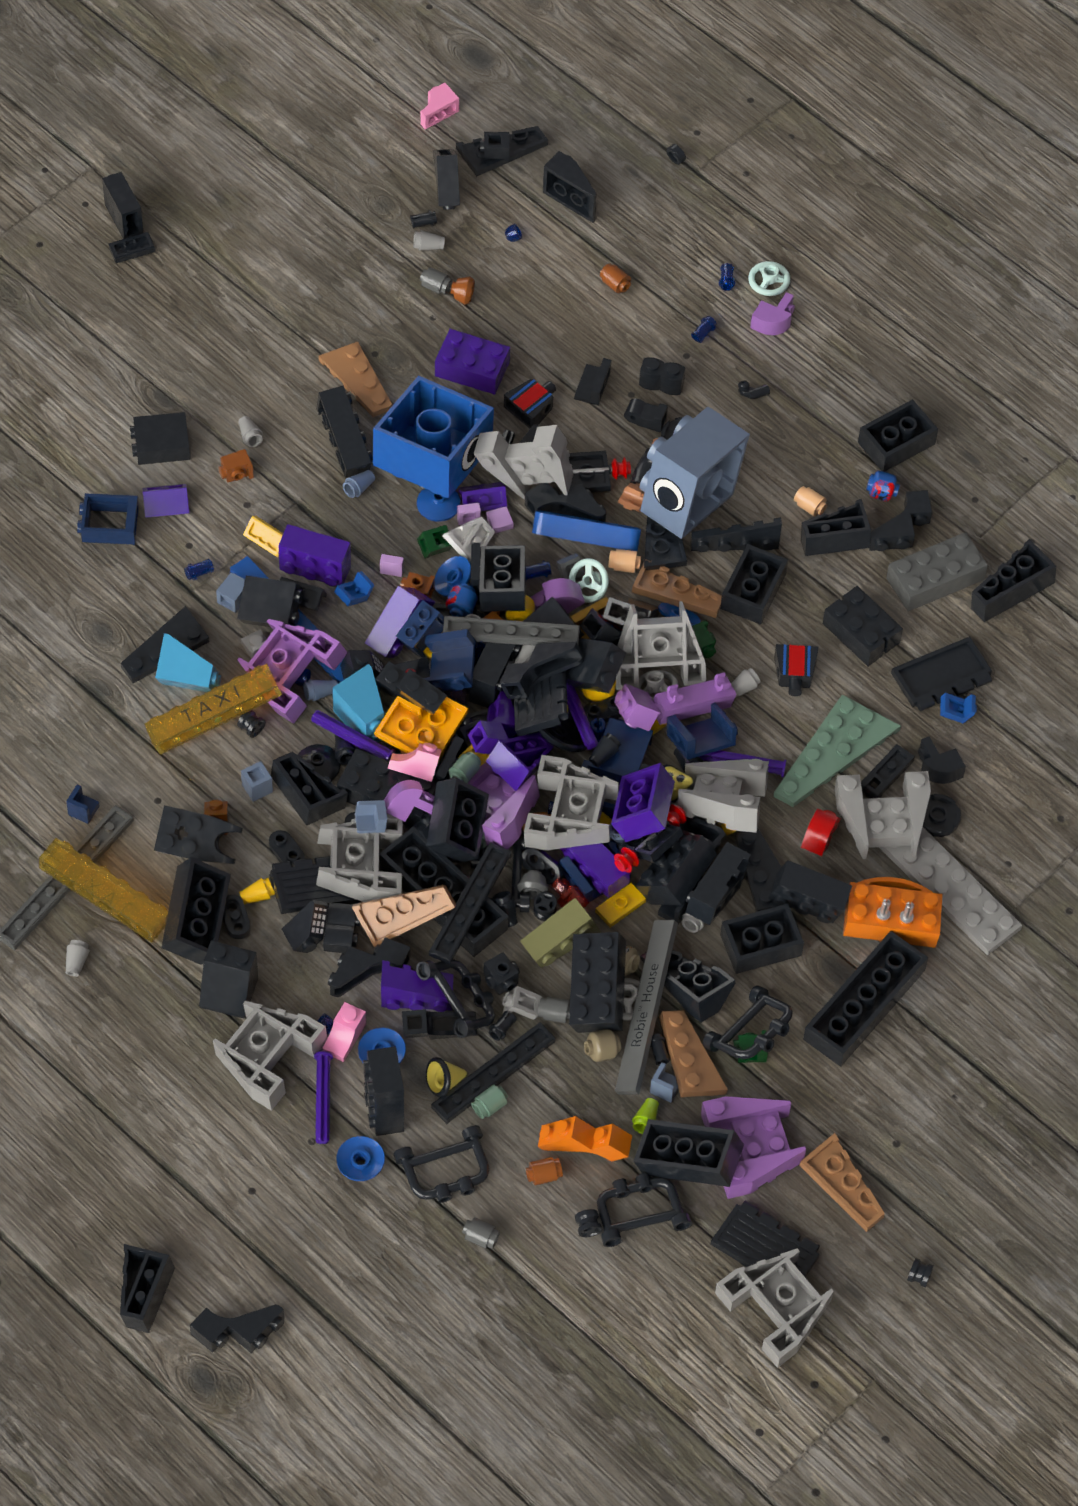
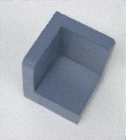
M230 573L216 590L217 603L236 613L240 606L245 579Z
M261 761L241 770L242 786L252 802L273 792L272 777Z
M385 800L357 802L355 810L357 833H385L388 820Z
M661 1062L651 1080L650 1093L672 1103L679 1090L675 1076L665 1072L666 1064Z

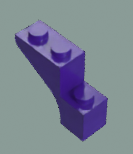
M504 691L500 692L498 699L488 707L487 720H480L468 734L476 753L491 754L498 741L510 739L516 735L514 706L511 700L506 697Z

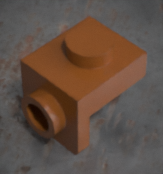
M212 800L204 802V814L228 822V801Z

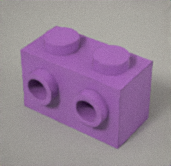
M625 683L623 688L616 694L615 704L619 709V713L623 716L625 724L634 729L639 727L650 731L660 712L654 705L649 693Z

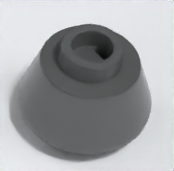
M530 870L528 873H525L517 885L521 894H530V899H535L538 894L549 891L545 876L537 870Z

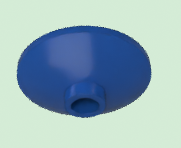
M428 489L422 490L417 497V508L420 514L426 519L436 522L453 518L457 514V506L460 505V497L456 491L453 492L449 499L442 495L434 494Z
M455 556L440 566L435 575V589L440 595L448 597L452 587L469 582L471 577V563L469 560L462 556Z
M669 603L659 604L658 610L664 617L679 616L678 606ZM686 609L691 625L700 623V618Z
M375 1028L368 1031L361 1038L358 1045V1055L363 1063V1060H367L368 1050L396 1046L400 1064L405 1057L406 1047L403 1038L394 1030Z
M357 1136L346 1140L340 1146L336 1161L340 1172L345 1177L354 1181H367L376 1177L381 1172L385 1163V1155L377 1141L369 1137ZM358 1160H363L365 1163L359 1165L356 1162Z

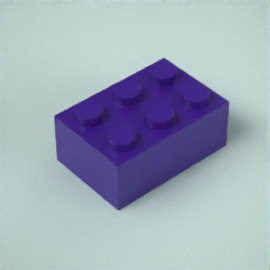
M449 329L435 359V377L495 395L510 363V347Z
M287 524L278 545L280 570L287 574L303 576L308 580L324 582L329 586L344 584L351 568V543Z
M661 763L621 777L611 824L625 842L660 832L666 827L675 781Z

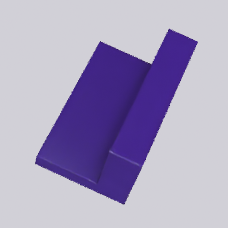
M502 482L459 487L462 505L479 503L481 511L507 506L506 489Z
M186 484L142 488L145 518L189 514Z

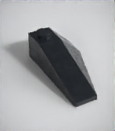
M672 950L664 986L690 1015L702 1023L721 1010L736 984L735 979L719 967L713 966L710 968L702 965L701 960H689L682 957V953ZM647 952L640 955V959L644 963Z

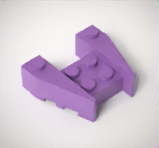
M268 619L267 623L271 626L273 632L249 663L240 657L237 660L275 712L294 724L307 706L298 695L289 689L313 658L335 670L346 656L347 651L339 641L323 631H313L302 626H291L284 624V622Z
M486 762L480 766L479 771L468 784L489 794L485 823L482 825L486 845L492 842L509 849L519 839L523 824H526L528 813L535 806L540 796L536 776L532 775L515 791L500 775L494 773L492 767Z
M725 1096L702 1102L701 1117L705 1127L735 1130L744 1143L740 1161L737 1164L730 1187L724 1186L727 1199L753 1193L761 1185L776 1179V1176L798 1166L800 1161L805 1158V1146L790 1150L780 1118L789 1117L790 1101Z

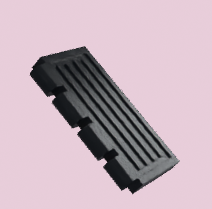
M970 636L894 667L891 671L892 676L911 706H917L920 711L935 706V701L940 704L941 696L944 693L955 696V692L959 696L973 690L974 684L978 688L992 682L990 676L992 670Z
M566 670L539 682L532 689L528 698L514 699L515 732L518 737L560 725L561 721L568 718Z
M331 856L314 858V864L311 858L292 861V867L289 861L272 864L269 876L281 914L300 912L312 900L327 902L328 907L329 902L352 905L362 903V901L316 885L319 867L330 868Z
M746 1200L741 1206L735 1205L711 1240L710 1245L746 1267L764 1259L769 1260L778 1257L782 1253L798 1248L800 1251L799 1257L794 1265L804 1277L807 1276L819 1258V1253H817L820 1247L819 1244L807 1237H804L799 1242L801 1234L786 1224L779 1230L778 1227L781 1221L766 1212H763L758 1217L760 1209Z

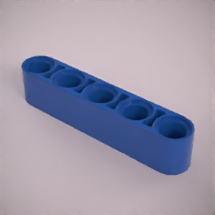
M536 510L532 533L605 547L638 551L641 529Z

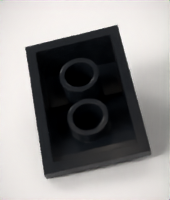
M558 151L544 165L543 193L593 223L596 215L597 194L577 162L571 156Z

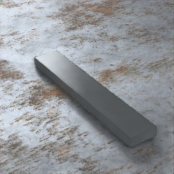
M444 616L443 633L468 629L478 642L533 646L539 643L577 642L578 644L580 625Z

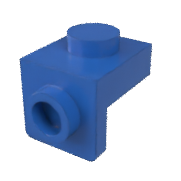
M360 571L357 572L353 581L337 585L334 592L347 606H352L367 601L374 584Z
M944 693L941 696L940 716L965 723L977 711L976 696L970 694L965 699L948 693Z

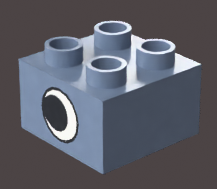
M706 407L694 418L689 415L684 416L677 424L672 437L668 440L664 437H659L648 451L647 459L652 461V466L640 482L639 488L645 492L640 511L679 538L685 537L733 495L750 434L710 407Z

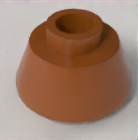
M469 276L458 278L457 282L453 281L451 294H454V299L463 305L471 303L475 280Z

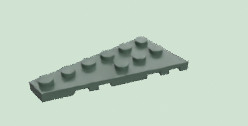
M841 695L774 791L773 797L791 807L796 806L814 793L816 788L823 783H828L837 773H842L867 755L869 750L876 745H881L890 735L899 732L901 726L854 700Z

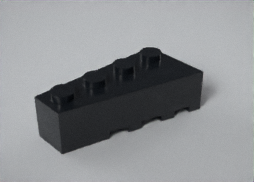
M343 385L319 392L316 410L318 415L322 414L324 429L330 430L328 432L329 441L333 448L337 447L338 449L335 451L336 457L345 478L370 470L373 456L371 451L366 449L365 433L363 430H359L358 414L356 411L353 412L351 395L345 391Z
M1028 539L1020 550H1016L1012 554L1011 559L1006 563H1002L998 567V571L993 575H989L972 591L971 609L983 622L992 619L1054 584L1056 565Z

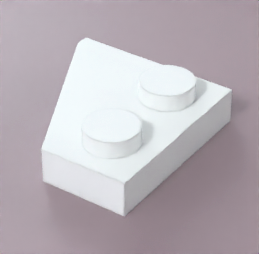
M478 517L444 533L443 537L460 556L465 557L471 563L472 544L480 543V547L486 546L495 531L482 517Z

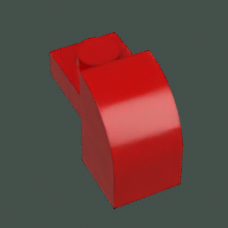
M817 809L809 823L801 848L822 856L828 849L832 835L839 827L842 818L836 816L832 811Z

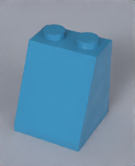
M164 634L155 678L164 685L215 694L216 688L219 689L221 684L219 671L169 634Z
M368 664L333 687V712L345 725L378 743L381 739L376 737L374 732L384 718V710L372 667Z

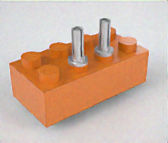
M876 877L857 883L850 882L852 889L845 907L843 936L882 941L892 931L910 945L936 948L940 936L943 894L933 893L920 884L895 877Z

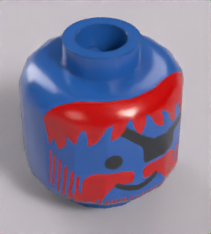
M878 470L875 474L870 475L866 490L869 491L870 497L888 502L892 496H897L900 484L896 483L897 478L895 475Z
M461 583L452 587L446 600V607L450 610L452 616L466 617L473 613L478 601V595L472 586Z

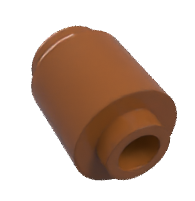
M608 263L602 268L600 272L602 281L616 293L626 292L630 288L631 277L617 265Z
M549 1157L529 1162V1167L526 1168L528 1181H532L534 1186L557 1181L558 1178L563 1177L559 1158L553 1159Z

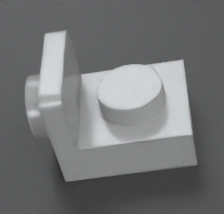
M258 630L241 638V644L252 659L267 638L261 630Z
M517 986L505 994L502 1005H504L503 1013L504 1011H509V1014L516 1012L534 1020L538 1017L542 996Z

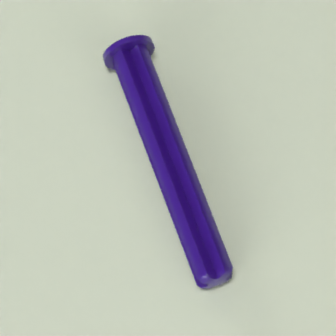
M567 683V705L584 745L587 749L592 750L598 744L575 688Z
M319 710L315 711L312 715L311 721L369 754L390 761L392 753L395 754L396 752L395 749L390 750Z
M721 750L699 756L706 762L743 759L769 761L768 773L779 774L783 778L787 762L786 759L778 761Z
M322 1051L314 1054V1059L317 1060L316 1143L327 1144L330 1136V1060L333 1059V1054Z

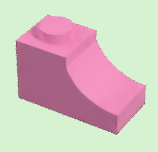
M446 83L435 86L428 91V105L421 110V125L424 129L459 112V97Z
M419 743L418 748L410 753H392L388 769L432 782L441 749H437V746L431 743Z
M344 1002L333 1020L331 1032L322 1048L323 1051L332 1053L334 1058L342 1062L345 1061L366 1026V1012Z

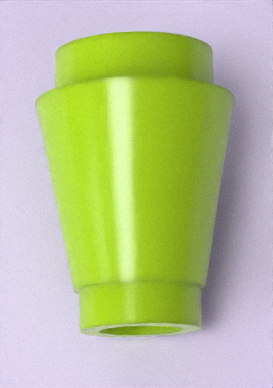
M647 1098L633 1117V1129L636 1132L643 1134L648 1119L656 1120L659 1103L655 1099Z

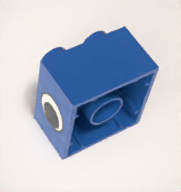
M418 375L373 428V466L449 499L479 462L474 455V450L480 433L493 432L494 408Z

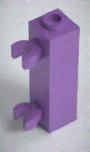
M725 672L716 674L714 680L678 688V684L668 686L666 692L657 693L653 699L654 705L660 712L656 719L662 725L667 723V717L671 715H676L679 720L710 713L712 703H716L721 710L730 708L735 699L736 692Z

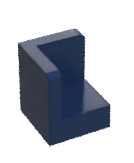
M78 784L66 801L68 815L89 824L100 807L99 801L83 795L82 786Z

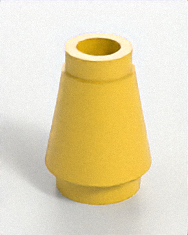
M260 878L239 892L244 905L271 899V896L275 895L269 878Z

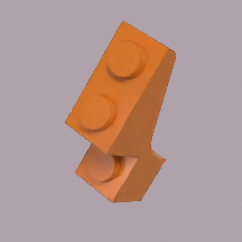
M577 1116L542 1125L538 1147L545 1151L593 1153L612 1162L629 1157L632 1135L613 1123L594 1128Z

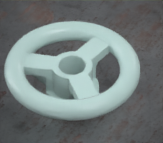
M765 261L756 264L750 270L748 280L752 289L757 293L765 296H775L783 293L788 288L790 274L781 264ZM758 271L761 272L763 282L760 286L755 282V274ZM775 282L783 283L777 289H766L769 285Z
M590 558L582 559L572 567L569 579L575 582L578 570L585 566V575L578 584H580L581 589L584 587L595 589L597 591L595 595H583L586 603L596 602L607 591L609 584L608 573L599 561ZM593 566L596 567L599 570V572L593 571Z

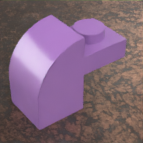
M786 292L777 307L761 300L752 314L750 328L766 335H779L790 328L791 317L795 305H793L794 296Z
M566 578L553 579L543 583V590L531 596L535 603V611L552 596L562 605L567 613L585 603L580 584Z
M405 780L399 782L390 789L384 799L386 813L405 822L414 806L432 814L434 796L423 791L418 781Z

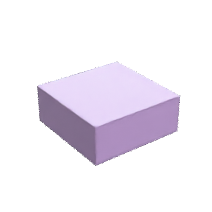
M479 503L457 506L458 525H463L480 517Z
M507 506L486 512L488 524L495 533L514 528V523Z
M382 554L380 573L402 577L404 570L403 557Z

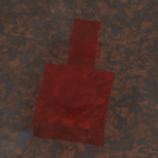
M557 878L552 884V887L561 896L557 902L562 908L574 898L577 899L583 908L590 903L578 887L570 885L566 879L561 881Z

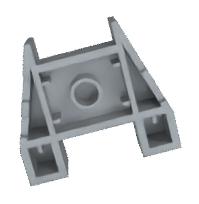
M557 425L537 427L533 442L508 444L499 431L479 434L474 450L475 457L483 468L521 498L525 499V493L529 491L531 484L556 482L563 494L568 495L573 478L572 464L569 462L570 454L566 448V437Z
M679 601V616L637 619L635 605L631 604L617 646L627 653L616 677V690H621L625 683L639 688L638 668L680 665V676L684 686L706 682V663L683 602Z
M541 755L537 773L538 789L557 792L551 816L528 813L524 829L525 847L553 850L610 842L609 824L600 823L604 800H617L619 783L605 776L599 777L583 766L582 768L577 767L565 758Z
M743 759L686 763L685 774L693 779V783L687 789L678 790V806L683 808L686 817L694 818L695 816L706 818L707 823L713 825L717 821L726 824L727 829L756 833L760 815V797L756 796L765 797L768 786L769 761Z
M928 771L905 772L903 782L904 797L863 799L860 774L837 775L835 784L837 810L840 816L842 815L849 833L851 832L862 859L867 858L868 848L911 846L912 857H916L931 793Z
M387 814L388 820L385 833L359 834L357 833L355 819H351V822L343 824L335 822L320 825L317 844L331 845L330 868L319 867L316 885L362 902L400 895L402 891V873L379 871V849L387 848L402 836V820Z
M245 1001L243 1004L247 1019L226 1045L217 1039L213 1040L215 1054L249 1096L272 1111L286 1092L284 1080L270 1071L291 1045L314 1058V1054L319 1052L327 1041L326 1026L304 1014L298 1013V1015L286 1013V1010L269 1009L263 1007L262 1004Z
M798 1248L769 1260L758 1261L756 1264L745 1268L744 1266L737 1268L716 1284L715 1294L730 1312L752 1296L779 1328L765 1338L762 1345V1350L777 1368L798 1352L831 1302L834 1292L831 1288L820 1296L797 1269L794 1263L798 1261L800 1252Z

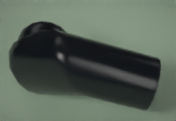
M746 380L738 383V392L744 397L757 399L770 394L767 384L753 388L750 387V383Z

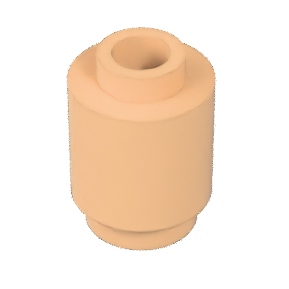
M802 486L795 494L794 501L797 502V506L814 517L818 514H823L827 508V499L810 487Z
M623 549L610 551L608 568H614V571L635 573V569H640L641 556H637V551Z

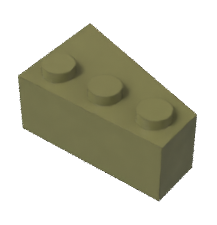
M574 898L520 940V942L540 968H543L573 949V934L601 933V931L577 899Z

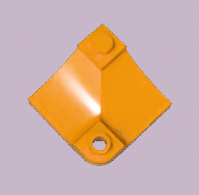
M397 696L374 732V735L405 753L416 750L419 743L434 744L437 746V749H441L439 763L449 742L469 711L468 708L446 697L433 715Z

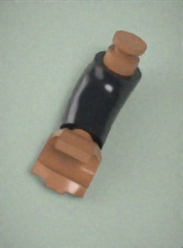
M647 448L633 472L630 484L624 488L617 502L630 511L641 512L640 509L645 492L640 490L639 486L642 478L652 466V461L647 459L650 448Z

